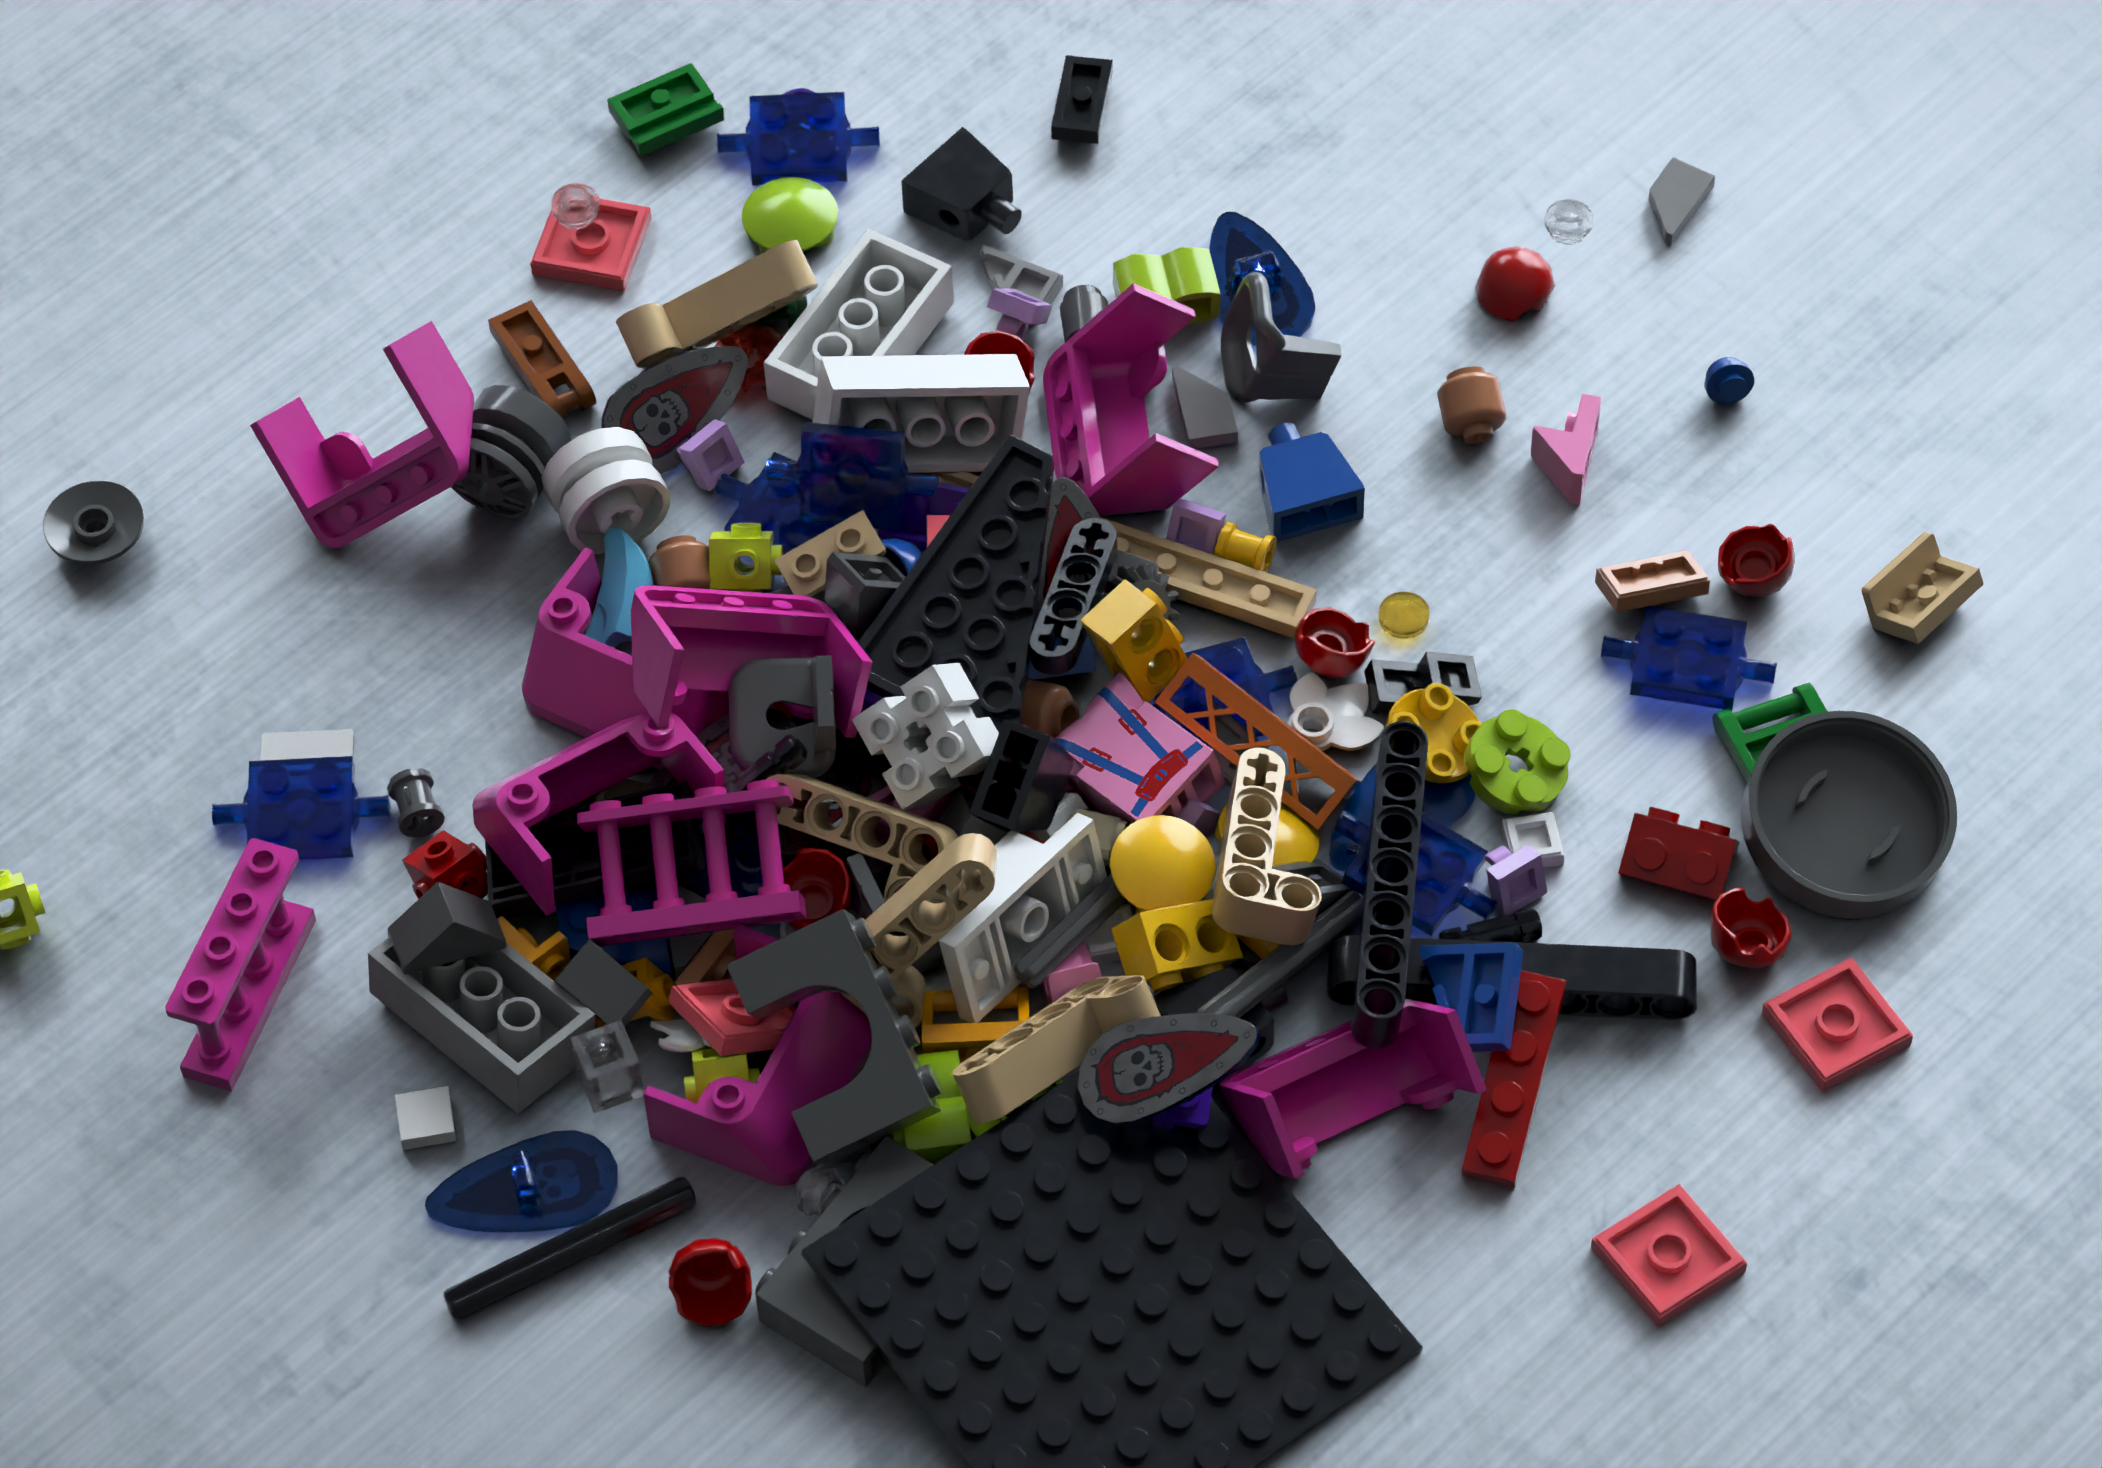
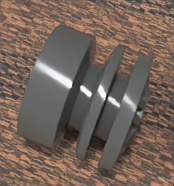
M507 385L487 387L483 389L474 403L468 472L463 480L451 488L470 504L498 517L519 518L527 515L543 490L542 476L548 461L561 447L571 441L570 430L557 412L533 394Z

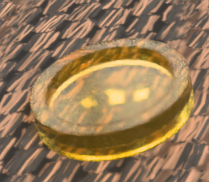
M1406 591L1390 594L1381 602L1378 616L1379 623L1382 629L1393 637L1402 639L1413 638L1427 628L1430 610L1427 602L1421 596Z

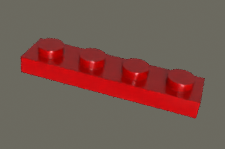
M1521 970L1511 1051L1491 1053L1484 1080L1487 1090L1481 1092L1462 1166V1176L1515 1188L1566 989V980Z

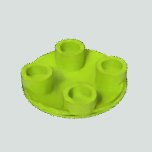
M799 177L779 178L759 186L749 195L742 209L744 230L750 239L759 245L761 253L791 240H797L802 251L814 247H824L833 241L834 229L838 220V207L832 194L819 183Z

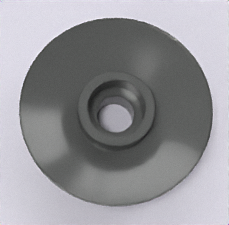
M89 481L66 489L51 502L43 520V532L51 550L69 562L83 565L101 564L120 557L134 546L144 527V513L138 498L126 487L109 481Z

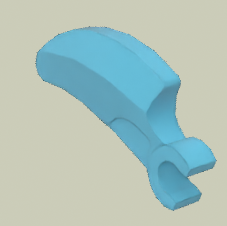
M618 527L609 529L604 537L605 562L603 579L595 610L585 636L613 648L619 643L632 641L631 606L635 589L640 586L653 585L650 566L643 551L627 533Z

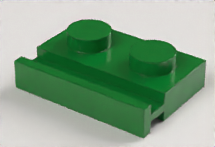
M692 62L607 99L609 113L630 143H634L640 157L725 120L723 106L721 103L716 102L714 93Z

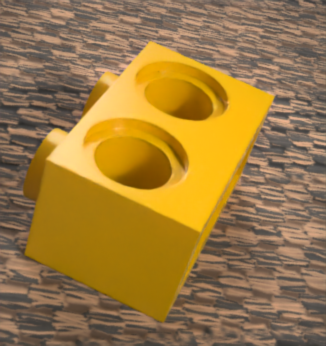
M1124 579L1080 621L1111 675L1114 677L1117 672H1121L1134 687L1143 702L1147 701L1149 703L1170 683L1188 658L1180 646L1185 640L1179 630L1170 621L1165 619L1164 614L1168 609L1159 596L1149 588L1141 592Z
M1213 899L1139 912L1111 928L1125 976H1144L1148 986L1151 985L1153 993L1163 992L1184 983L1183 979L1193 977L1197 979L1221 970L1241 959L1243 955L1236 934L1223 930L1212 918Z

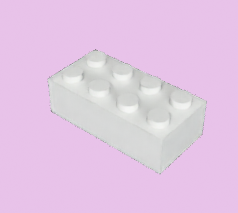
M867 229L764 361L767 399L813 420L821 357L915 355L954 303L952 266Z
M1016 354L821 357L810 442L822 474L983 472L1010 434L1022 440L1030 386Z

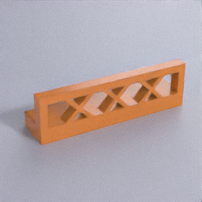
M1195 653L1190 655L1155 701L1156 704L1236 766H1238L1241 757L1236 752L1239 750L1279 746L1286 751L1290 775H1285L1284 782L1291 781L1292 795L1283 789L1281 801L1317 830L1323 827L1344 798H1350L1361 784L1359 779ZM1189 677L1205 688L1208 711L1187 714L1171 701ZM1214 696L1229 708L1215 710ZM1238 714L1245 719L1249 743L1227 745L1220 740L1216 716ZM1209 717L1210 731L1195 719ZM1255 728L1270 740L1256 742ZM1295 759L1311 772L1297 774ZM1319 777L1335 790L1317 815L1300 802L1298 780Z

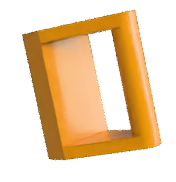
M1015 987L993 1008H1018L1019 1021L934 1024L933 1012L957 1011L952 990L925 991L922 1016L923 1054L958 1049L960 1064L1029 1019L1028 987Z

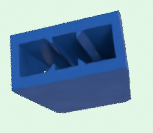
M1282 423L1271 429L1268 434L1271 446L1265 447L1259 452V483L1270 535L1276 536L1277 542L1359 520L1364 517V485L1328 434L1319 432L1300 437L1296 426L1292 423Z

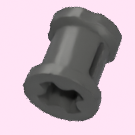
M423 768L406 769L398 772L391 777L390 783L387 786L388 794L392 800L397 802L400 812L397 822L399 830L408 837H422L434 833L442 826L445 819L443 810L439 805L435 804L431 792L434 784L433 777L429 771Z

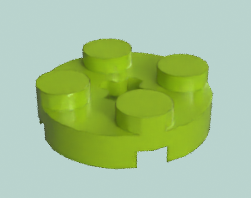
M1507 709L1499 716L1490 718L1479 726L1465 748L1464 766L1468 762V770L1472 776L1469 783L1476 795L1488 806L1505 814L1518 815L1521 810L1531 811L1536 809L1534 812L1536 813L1551 805L1564 788L1568 778V762L1571 758V752L1568 745L1559 739L1545 724L1524 715L1516 709ZM1507 755L1517 756L1522 759L1527 766V770L1521 768L1517 773L1509 768L1511 760Z

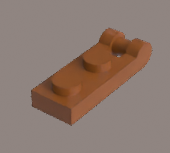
M532 300L488 320L490 333L531 393L546 402L563 420L566 419V413L579 407L583 411L597 404L594 391ZM564 384L570 389L559 395H556L553 390Z

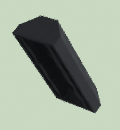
M683 781L602 801H621L622 807L640 805L642 804L643 797L653 794H673L674 800L693 798L688 782ZM592 803L565 809L528 828L551 856L555 905L604 894L597 831L585 832L577 824V813L590 811L589 805ZM698 818L671 821L677 876L705 869L703 837ZM650 824L619 828L624 887L630 888L655 882ZM485 840L488 900L496 917H505L540 909Z

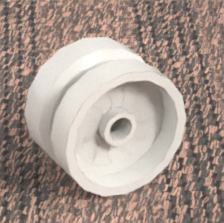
M620 427L600 428L576 437L561 447L548 461L542 476L544 492L552 508L559 514L560 523L569 541L579 551L587 548L592 550L594 554H604L605 534L609 529L615 527L622 529L635 543H638L660 525L671 505L669 490L660 473L653 467L652 458L643 441L633 431Z

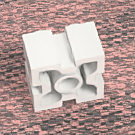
M960 663L930 666L900 687L905 696L883 698L852 719L871 755L885 754L892 767L882 773L902 810L932 805L961 786L957 777L977 775L985 770L999 733L990 717H975L969 705L977 701L979 697Z

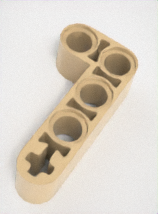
M791 240L759 254L663 305L658 303L641 305L624 313L615 322L636 366L648 370L679 355L699 348H705L809 294L819 285L798 241Z
M1256 747L1246 750L1241 755L1229 792L1212 905V918L1220 928L1233 934L1283 945H1298L1307 940L1310 935L1322 899L1321 890L1308 877L1272 869L1286 770L1285 763L1278 754L1266 748Z
M777 774L766 779L779 781V786H787L795 799L809 800L806 806L776 808L779 824L893 864L884 891L885 902L930 862L925 858L922 850L923 842L927 836L931 835L936 840L938 854L958 838L955 831L946 825L805 775ZM834 801L840 805L843 812L842 821L837 828L833 827L828 819V809ZM881 818L885 819L890 827V838L885 845L880 844L875 835V826ZM937 898L926 899L929 903L934 904L944 902Z
M969 833L956 838L865 920L876 941L877 946L870 949L877 968L885 966L896 985L898 996L909 999L907 1001L892 999L899 1017L907 1015L914 1028H917L922 1021L926 984L924 977L912 964L984 901L994 889L997 852L992 841L981 834ZM937 898L944 902L934 904L929 903L926 899ZM899 931L907 935L898 937L889 934V932ZM842 993L843 996L865 1013L855 998Z
M1104 976L1095 978L1072 989L958 1065L952 1071V1074L973 1122L976 1124L987 1123L1010 1113L1081 1065L1088 1049L1103 1033L1123 1023L1161 1015L1144 976Z

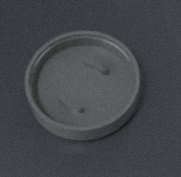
M1829 711L1813 714L1790 724L1766 745L1756 761L1744 789L1741 803V826L1746 846L1754 863L1762 875L1780 893L1800 906L1819 914L1844 919H1864L1886 915L1899 910L1919 897L1929 887L1953 844L1957 828V805L1952 784L1943 765L1927 745L1902 726L1876 715L1857 711Z

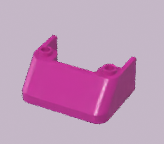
M1134 283L1059 347L1049 358L1043 373V387L1056 479L1066 477L1073 480L1088 496L1100 516L1168 509L1219 467L1218 459L1157 433L1151 437L1149 435L1144 396L1155 386L1159 385L1166 375L1167 362L1164 344L1195 318V310Z
M432 321L382 349L425 421L427 429L372 458L364 443L351 433L339 432L325 440L300 397L250 425L313 534L325 546L340 548L457 484L464 479L468 472L474 395Z
M584 548L540 607L523 677L522 694L526 707L532 714L587 738L621 720L648 713L633 689L632 656L583 635L595 610L602 582L594 552ZM687 690L685 701L682 704L673 705L671 713L677 715L696 736L728 713V692ZM660 761L651 767L660 770L664 764Z
M654 585L640 586L635 589L631 606L633 689L658 727H668L673 705H679L685 701L687 690L728 692L729 683L734 673L741 666L752 660L763 658H810L831 655L834 672L835 724L845 737L855 738L857 728L852 719L861 713L872 660L826 603L799 595ZM783 702L789 707L788 710L791 714L804 719H813L812 708Z
M644 713L621 720L483 789L473 800L474 825L547 916L555 911L551 856L528 828L660 761L678 782H688L693 798L695 797L694 791L697 789L725 787L724 769L677 715L671 713L668 727H658L650 714ZM726 814L724 815V824H726Z
M739 924L733 932L737 959L779 940ZM818 993L799 1001L798 1007L755 1084L738 1077H722L714 1080L706 1087L698 1103L648 1085L643 1096L650 1138L773 1185L788 1186L797 1183L807 1174L813 1161L791 1112L846 1086L862 1071L868 1060L872 1044L871 1026L867 1015L843 996L842 993Z
M1405 999L1397 1039L1390 1046L1382 1049H1372L1363 1046L1352 1035L1351 1020L1237 1071L1219 1083L1228 1107L1256 1152L1274 1172L1293 1179L1304 1175L1303 1170L1312 1164L1310 1157L1318 1151L1317 1143L1401 1104L1422 1103L1423 1108L1428 1110L1440 1107L1453 1100L1452 1092L1457 1089L1475 1094L1487 1090L1457 1011L1412 999Z

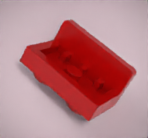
M1649 807L1647 815L1634 813L1618 874L1716 900L1719 894L1724 893L1735 852L1737 853L1740 844L1737 839L1729 838L1731 828L1700 820L1698 829L1678 824L1680 814L1655 807Z

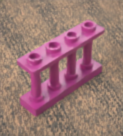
M759 780L748 783L747 791L727 793L725 787H706L695 790L694 798L674 800L673 794H653L643 797L642 804L622 807L621 801H600L590 804V811L577 813V824L585 832L597 831L605 902V907L600 909L601 916L586 918L588 939L601 947L732 930L738 924L744 927H755L807 920L805 898L798 890L790 891V885L784 884L776 808L794 805L793 793L787 786H779V781ZM755 811L763 887L758 888L759 895L738 898L737 892L731 890L724 815ZM702 818L710 894L705 895L706 902L685 905V900L679 898L671 821ZM650 824L658 900L653 902V909L632 912V906L626 905L619 828Z
M256 838L248 841L165 1006L168 1017L195 1024L198 1029L180 1065L184 1078L228 1091L233 1090L316 922L313 908L285 901L283 897V892L299 862L298 852L294 849Z

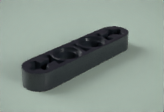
M1102 518L1082 520L1073 527L1030 637L1031 662L1034 668L1041 673L1047 675L1063 674L1071 670L1077 663L1088 634L1080 619L1100 602L1117 557V531L1115 526L1108 520ZM1096 541L1093 555L1088 554L1087 547H1091L1093 542ZM1076 573H1088L1094 577L1085 583H1075L1068 579ZM1064 608H1073L1081 612L1076 617L1070 619L1059 618L1055 615L1057 611ZM1055 637L1061 638L1062 645L1057 646L1055 651H1052Z

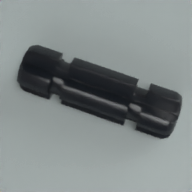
M794 735L785 736L775 745L776 749L774 752L767 751L738 776L739 780L737 783L730 782L725 787L726 792L747 791V784L750 782L766 780L768 777L777 774H786L787 769L794 770L806 760L807 749ZM743 812L732 813L728 815L731 817H738Z
M1528 909L1514 913L1515 918L1510 919L1508 915L1467 924V930L1462 931L1460 927L1443 930L1439 933V939L1514 942V940L1519 939L1521 943L1540 939L1543 928L1537 911Z

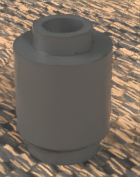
M1079 285L1065 293L1060 305L1064 342L1068 341L1108 306L1107 299L1097 287Z

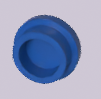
M1723 357L1714 361L1707 369L1704 382L1705 390L1709 398L1718 404L1736 403L1745 398L1752 390L1754 375L1746 363L1735 357Z

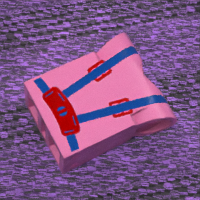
M1117 672L1089 702L1082 717L1055 738L1074 759V766L1067 781L1065 792L1078 793L1098 812L1121 817L1123 821H1128L1130 825L1137 820L1150 816L1163 815L1177 818L1189 800L1194 799L1207 804L1226 783L1214 750L1147 701L1143 702L1134 687L1121 672Z

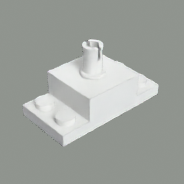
M1076 813L1066 824L1054 832L1044 844L1011 830L995 845L997 863L993 891L939 940L959 1018L969 1023H978L1017 987L1020 982L1016 978L1017 974L1013 969L1015 963L1107 877L1093 819Z

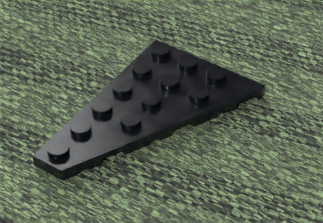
M1011 434L1007 437L858 641V644L872 660L867 690L883 698L905 696L900 687L930 666L960 663L979 697L977 701L969 705L975 717H990L998 733L1004 719L1021 725L1031 653L1030 637L1034 629L1055 468L1053 455Z

